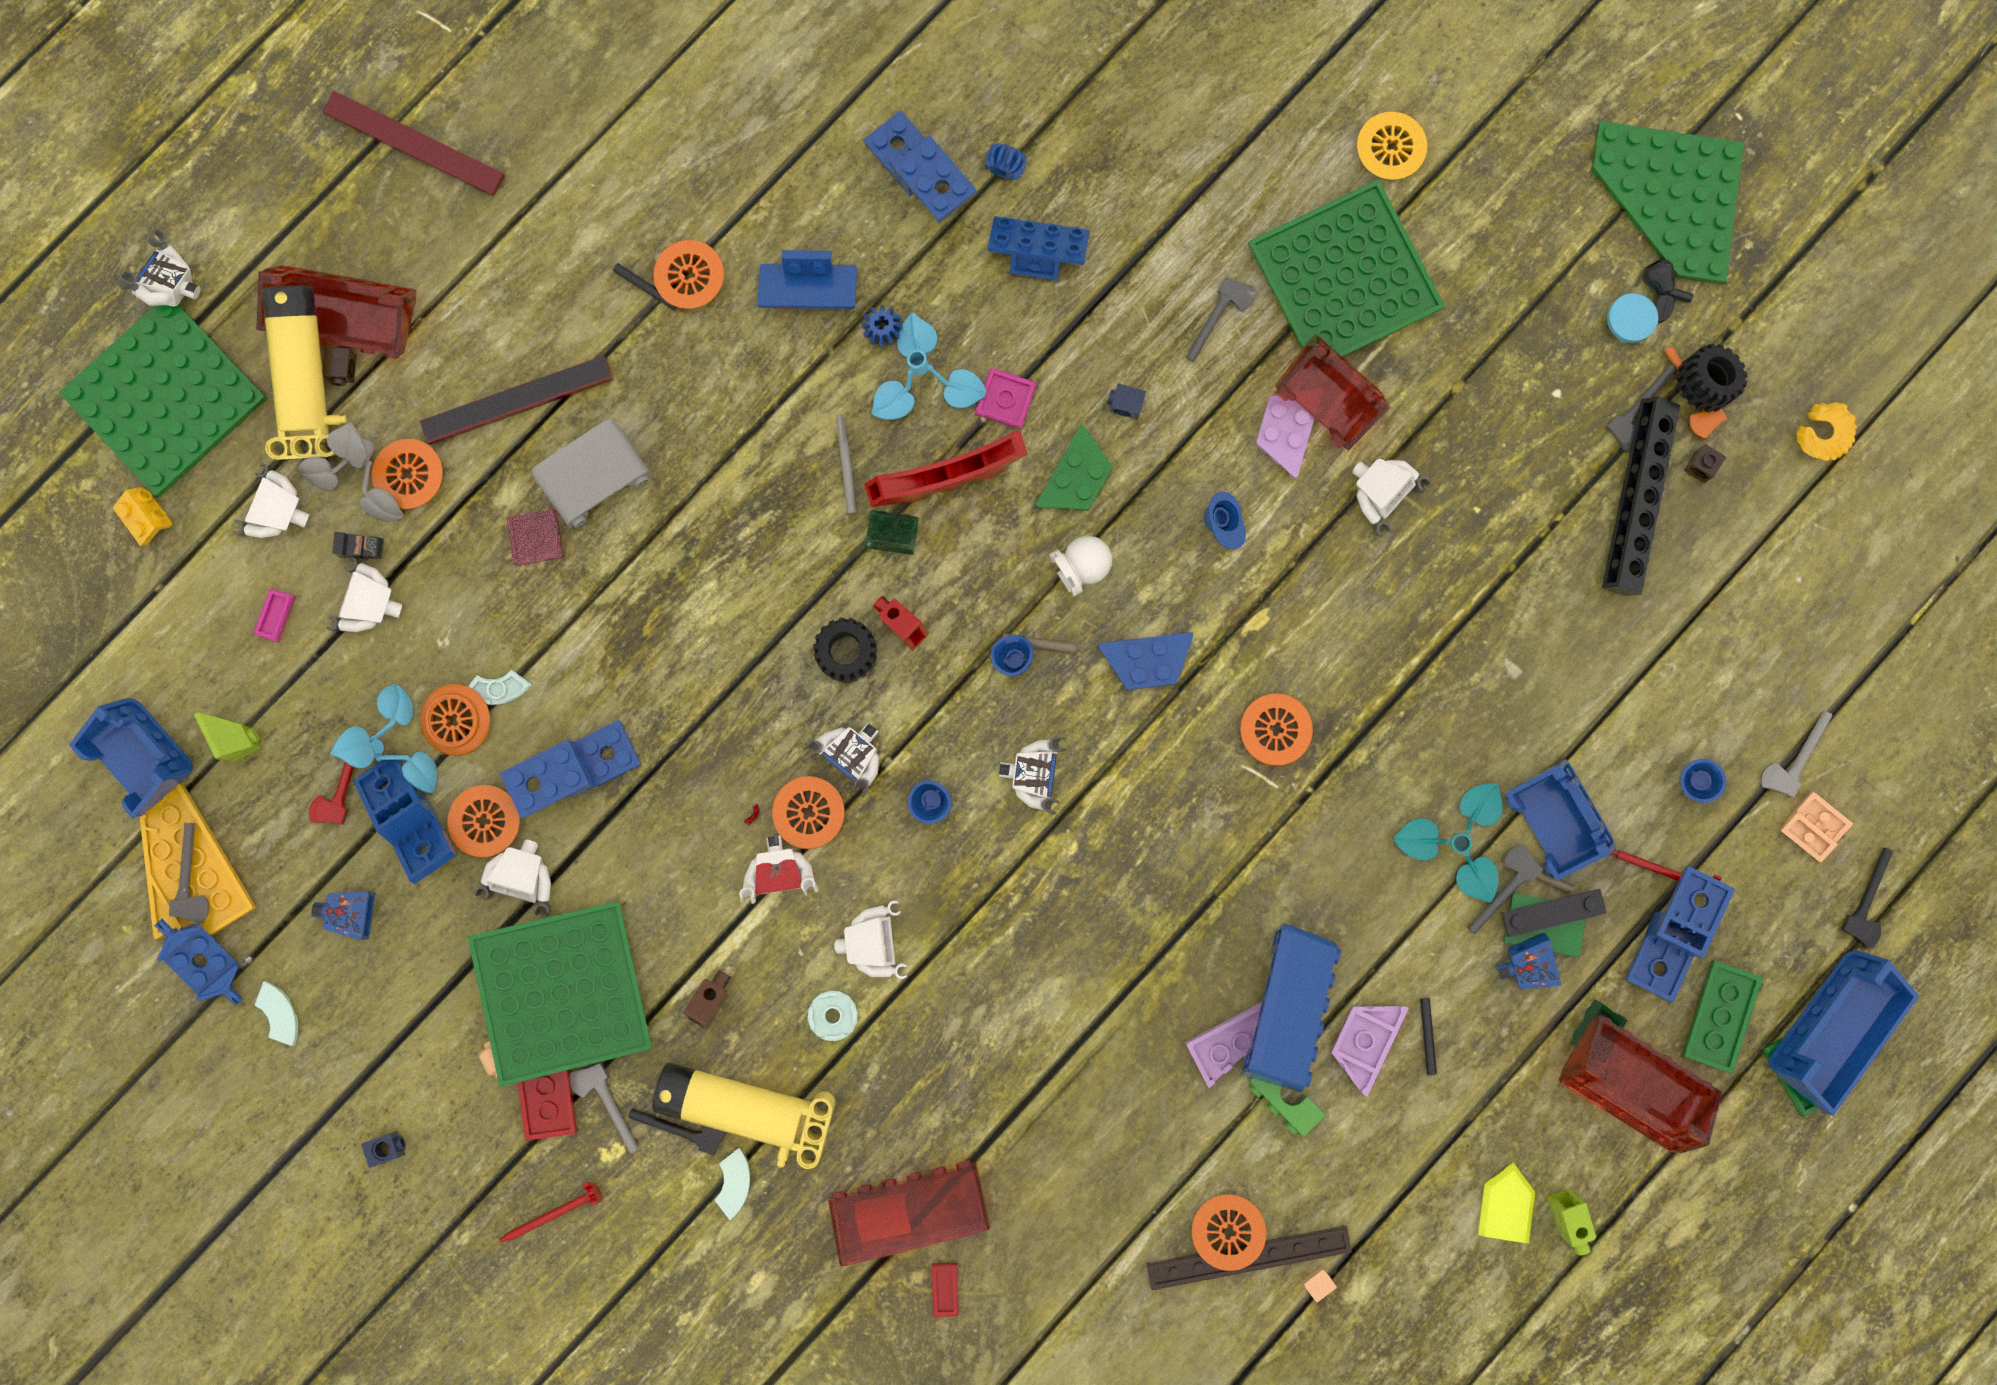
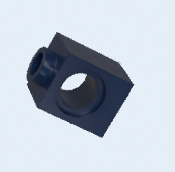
M1118 383L1116 391L1111 389L1107 404L1111 405L1110 412L1138 420L1146 391Z
M398 1131L361 1144L369 1168L405 1155V1141L398 1134ZM383 1142L388 1143L390 1146V1153L388 1155L384 1154L381 1150Z

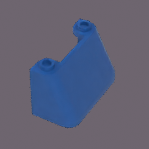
M125 698L98 706L69 744L77 756L83 760L94 761L100 759L128 791L129 794L122 800V807L132 819L143 816L193 770V763L148 710L139 701L132 698Z
M1566 759L1506 792L1508 806L1511 810L1516 809L1519 813H1523L1546 853V862L1543 863L1544 868L1549 876H1554L1556 881L1610 855L1615 849L1616 844L1610 831L1571 764Z

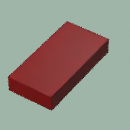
M932 1263L933 1317L959 1316L957 1263Z

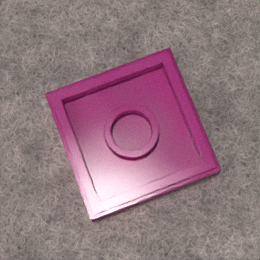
M990 368L984 385L986 395L979 401L975 415L1021 430L1037 383Z

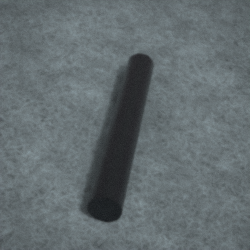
M619 263L615 265L613 272L672 310L677 308L664 300L655 286Z
M1420 998L1427 1075L1437 1074L1430 998Z

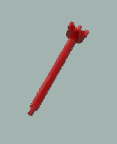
M1613 850L1611 853L1617 859L1679 881L1682 875L1680 872L1621 850ZM1715 874L1712 876V878L1717 879L1719 881L1722 878Z
M587 1182L583 1184L582 1187L587 1193L505 1233V1236L499 1239L500 1242L511 1241L589 1202L590 1206L602 1202L603 1198L600 1189L595 1183Z

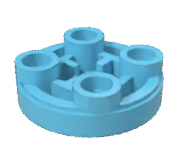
M1629 293L1619 297L1606 314L1610 331L1617 337L1619 342L1624 344L1645 340L1654 332L1658 324V312L1654 303L1646 296L1637 293Z

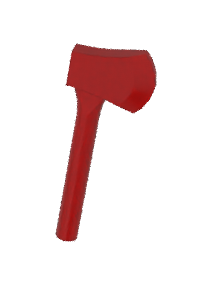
M346 762L344 763L335 795L331 801L322 795L317 796L312 801L309 807L311 823L331 822L344 825L348 809L345 808V795L354 769L353 766Z

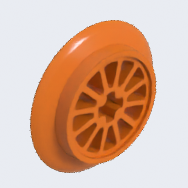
M683 240L670 245L660 254L654 267V283L661 297L671 305L685 309L697 308L707 304L718 294L723 284L724 268L720 257L710 246L700 241ZM685 257H690L689 264H686ZM694 258H699V260L694 265ZM680 259L683 262L682 267L676 263ZM704 262L707 264V266L700 268ZM674 266V267L677 268L679 271H670V270H671V268ZM692 270L695 277H690L687 281L684 273H689ZM710 271V275H709V276H707V275H701V274H703V273H706V272ZM669 276H676V277H677V278H674V279H672V280H669ZM699 280L708 281L707 285H704ZM680 283L676 289L672 288L673 285ZM698 284L703 290L697 292L695 285ZM685 286V293L681 294L680 291ZM692 286L695 293L689 295V290Z
M401 439L390 443L380 451L372 467V483L374 488L383 489L391 494L401 509L416 508L427 503L437 493L443 477L442 464L437 453L426 443L415 439ZM411 455H416L411 463ZM405 456V464L401 460V457ZM423 459L424 462L418 465L419 461ZM397 460L400 467L394 466L393 463ZM425 467H428L427 472H419ZM390 468L397 470L396 473H389ZM405 470L412 471L413 477L411 479L405 478ZM428 476V479L424 482L419 477ZM389 478H397L391 483L389 482ZM416 482L424 484V487L420 490ZM398 484H400V485L398 486L397 490L394 491L393 488H394L395 486H397ZM412 485L414 486V488H415V490H416V493H414V494H412V489H411V486H412ZM405 486H406V494L403 495V494H401V493L403 492V490H404V488H405Z
M449 684L436 689L427 697L420 713V726L425 739L434 749L446 755L460 756L474 751L483 743L490 727V714L484 699L475 690L465 685ZM454 699L458 700L456 707L454 706ZM446 700L448 701V708L444 704ZM465 703L467 707L461 711V707ZM438 706L442 709L444 714L437 711ZM470 710L472 716L465 717V713H467ZM434 715L441 717L442 720L434 721ZM457 715L456 721L458 725H450L452 720L449 716ZM472 719V726L467 724L465 720ZM442 723L443 726L436 730L435 724ZM463 727L470 730L469 734L466 733ZM447 729L444 737H442L440 733ZM458 732L462 735V740H459ZM451 733L453 736V741H449Z
M1274 693L1259 697L1248 706L1243 714L1240 730L1244 746L1254 758L1269 765H1285L1300 758L1308 749L1312 739L1313 725L1308 711L1298 700L1285 694ZM1269 709L1275 710L1274 720L1268 712ZM1278 709L1285 711L1280 720L1278 719ZM1262 713H1265L1269 722H1266L1259 716ZM1289 713L1293 719L1284 723L1283 721ZM1256 721L1265 725L1266 728L1255 727ZM1295 722L1297 729L1287 728L1286 726ZM1276 723L1280 724L1279 728L1282 729L1283 732L1278 733L1276 736H1273V731L1270 730V726H1274ZM1255 731H1265L1266 734L1257 738ZM1286 732H1296V738L1294 739ZM1268 736V741L1265 746H1262L1259 740ZM1283 737L1293 742L1290 747L1287 746ZM1272 739L1274 740V751L1267 749ZM1278 740L1281 742L1284 750H1277Z
M813 776L799 777L784 785L776 795L772 808L773 823L779 835L789 844L804 849L821 847L830 842L842 827L844 821L843 800L836 788L826 780ZM811 791L810 800L807 803L804 792ZM814 793L821 794L819 799L813 804ZM801 794L803 804H800L795 799V796ZM825 798L828 804L817 808V805ZM791 801H794L800 808H790L789 804ZM810 806H813L812 811L815 813V816H809L806 820L802 810L803 808L808 809ZM830 808V815L819 813L820 810ZM788 810L798 812V815L788 818ZM818 816L829 818L827 824L822 823ZM800 818L795 827H792L790 821ZM814 821L823 826V829L819 832L816 830ZM805 822L803 833L798 832L797 828ZM809 823H811L813 834H806Z
M478 785L463 791L452 803L447 819L448 831L455 845L463 852L475 857H490L504 851L514 841L520 824V816L511 796L504 790L491 785ZM486 800H491V803L486 811ZM478 801H481V811L475 804ZM495 803H497L500 808L492 813ZM472 807L476 815L469 813L468 809ZM504 812V818H495L499 813ZM485 814H487L486 818L490 819V824H485L484 828H482L483 824L479 823V818H484ZM465 815L472 817L473 821L465 822ZM505 821L504 828L496 825V822ZM474 824V827L466 831L465 825ZM493 827L502 830V833L498 836ZM478 830L477 833H476V835H475V838L472 839V838L470 837V834H472L474 831ZM488 831L494 837L493 841L489 842ZM483 832L484 842L480 843L479 839Z
M1231 1194L1219 1195L1206 1201L1197 1211L1192 1224V1239L1197 1252L1208 1264L1220 1270L1235 1271L1249 1266L1260 1256L1266 1242V1226L1259 1210L1247 1199ZM1227 1211V1222H1224L1219 1212ZM1230 1211L1237 1212L1233 1222H1230ZM1217 1215L1222 1225L1211 1221V1218ZM1242 1215L1246 1221L1236 1225L1238 1217ZM1211 1224L1219 1230L1208 1231L1207 1225ZM1249 1224L1250 1231H1239V1228ZM1228 1226H1232V1231L1236 1233V1236H1231L1230 1240L1225 1239V1234L1222 1233V1229H1227ZM1207 1234H1216L1219 1237L1209 1242ZM1239 1235H1250V1242L1240 1238ZM1222 1240L1218 1251H1216L1211 1245ZM1236 1240L1245 1244L1247 1247L1243 1251H1241ZM1225 1243H1227V1255L1220 1253ZM1231 1243H1233L1238 1254L1231 1255Z

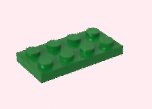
M1711 960L1681 1056L1733 1074L1763 977Z

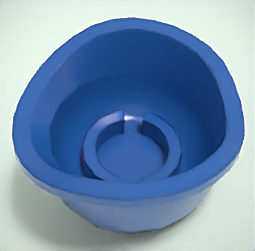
M1009 635L999 639L991 649L992 664L1003 675L1011 677L1022 675L1029 669L1033 659L1031 642L1020 635Z
M1697 759L1684 768L1680 784L1683 792L1690 799L1696 802L1708 803L1718 799L1723 794L1726 787V776L1721 766L1713 760Z
M925 780L919 782L913 787L908 797V808L911 815L917 821L925 824H932L943 820L949 814L952 807L949 792L936 781Z

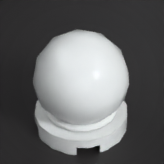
M1088 535L1074 539L1068 545L1065 554L1061 553L1058 549L1049 554L1051 562H1055L1060 569L1057 572L1058 576L1067 590L1072 593L1073 597L1082 593V584L1092 585L1100 582L1108 574L1112 566L1113 556L1110 548L1101 539Z

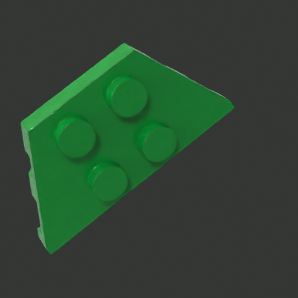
M1082 424L1036 502V508L1089 511L1112 471V465Z

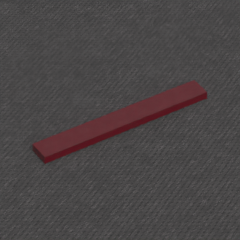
M335 91L332 92L322 111L325 115L493 197L505 177L502 172Z

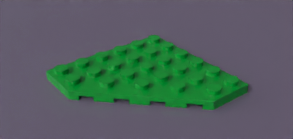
M1599 121L1596 130L1591 171L1597 178L1599 177L1607 187L1606 190L1616 203L1621 204L1628 213L1627 217L1637 230H1641L1649 240L1648 244L1659 258L1662 257L1673 264L1674 277L1721 285L1727 282L1744 142Z

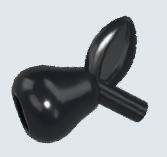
M1660 259L1644 268L1642 272L1643 282L1659 295L1655 302L1658 312V324L1663 323L1670 317L1675 306V299L1688 303L1692 301V293L1675 289L1674 266L1669 260Z

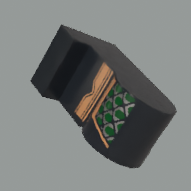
M334 532L332 554L339 558L382 559L384 539L375 536Z

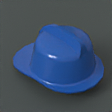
M1228 492L1216 493L1211 498L1209 506L1205 509V526L1214 533L1216 540L1223 547L1232 550L1238 549L1245 543L1246 530L1239 502Z

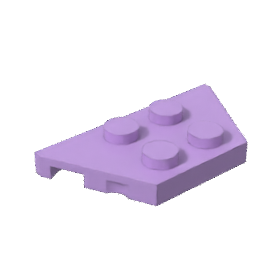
M1321 388L1270 396L1255 443L1260 450L1267 453L1271 460L1284 468L1290 474L1289 476L1295 480L1298 477L1323 391Z
M1351 1006L1330 1053L1365 1096H1368L1409 1009L1406 1006Z

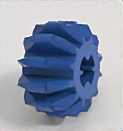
M996 143L991 145L990 150L986 154L985 167L998 177L1013 181L1020 179L1024 173L1027 157L1022 154L1021 150L1015 149L1014 146Z
M884 305L880 306V311L878 312L876 308L872 307V315L865 313L864 319L867 322L861 323L862 329L866 330L863 333L864 338H870L871 345L879 341V345L882 348L884 347V341H888L889 345H893L892 337L899 339L901 336L898 331L903 329V324L899 323L901 320L900 314L894 315L895 311L892 307L887 312H885ZM881 323L886 325L884 330H879Z

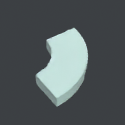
M511 670L505 676L498 679H484L476 675L468 687L480 694L486 705H501L518 699L533 685Z
M263 981L255 1006L263 1010L268 1017L270 1024L269 1038L295 1046L298 1036V1018L290 999L279 987L268 981Z
M741 1147L719 1163L724 1174V1184L715 1202L729 1220L742 1208L750 1187V1167Z

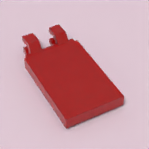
M569 1070L517 1083L525 1141L577 1133Z

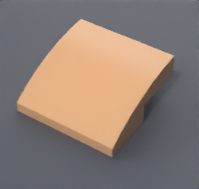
M1812 790L1798 805L1780 830L1821 863L1838 845L1836 842L1853 823Z

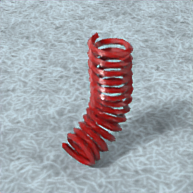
M754 804L755 806L752 807L753 814L744 820L745 824L750 825L759 817L757 816L760 813L758 812L760 811L758 804Z

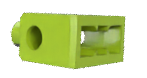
M1570 1188L1548 1196L1547 1200L1562 1238L1575 1248L1577 1255L1590 1253L1591 1247L1589 1242L1596 1239V1234L1586 1202Z

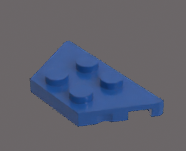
M1193 632L1098 643V648L1108 660L1111 668L1118 675L1126 690L1176 685L1193 638Z

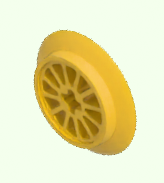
M1384 112L1372 117L1364 124L1358 135L1357 150L1361 162L1371 173L1384 179L1396 180L1405 178L1419 169L1427 154V139L1422 127L1410 116L1399 112ZM1385 129H1390V136ZM1394 129L1400 131L1398 136L1394 135ZM1402 134H1405L1407 136L1406 138L1402 140L1399 139ZM1388 144H1396L1395 150H1387ZM1372 149H1378L1379 151L1373 153ZM1384 155L1380 161L1376 159V157ZM1386 158L1389 159L1388 165L1383 164ZM1393 158H1394L1395 162L1397 163V166H1393V165H1392V164H1393Z

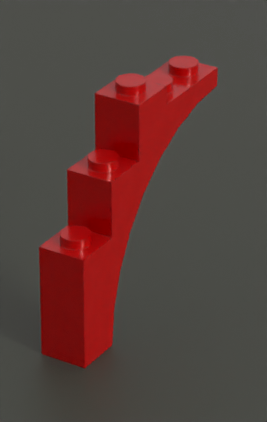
M1015 431L983 447L941 462L911 470L878 475L864 483L871 507L916 502L930 493L953 491L967 482L989 480L1004 472L1005 467L1028 454L1021 431Z

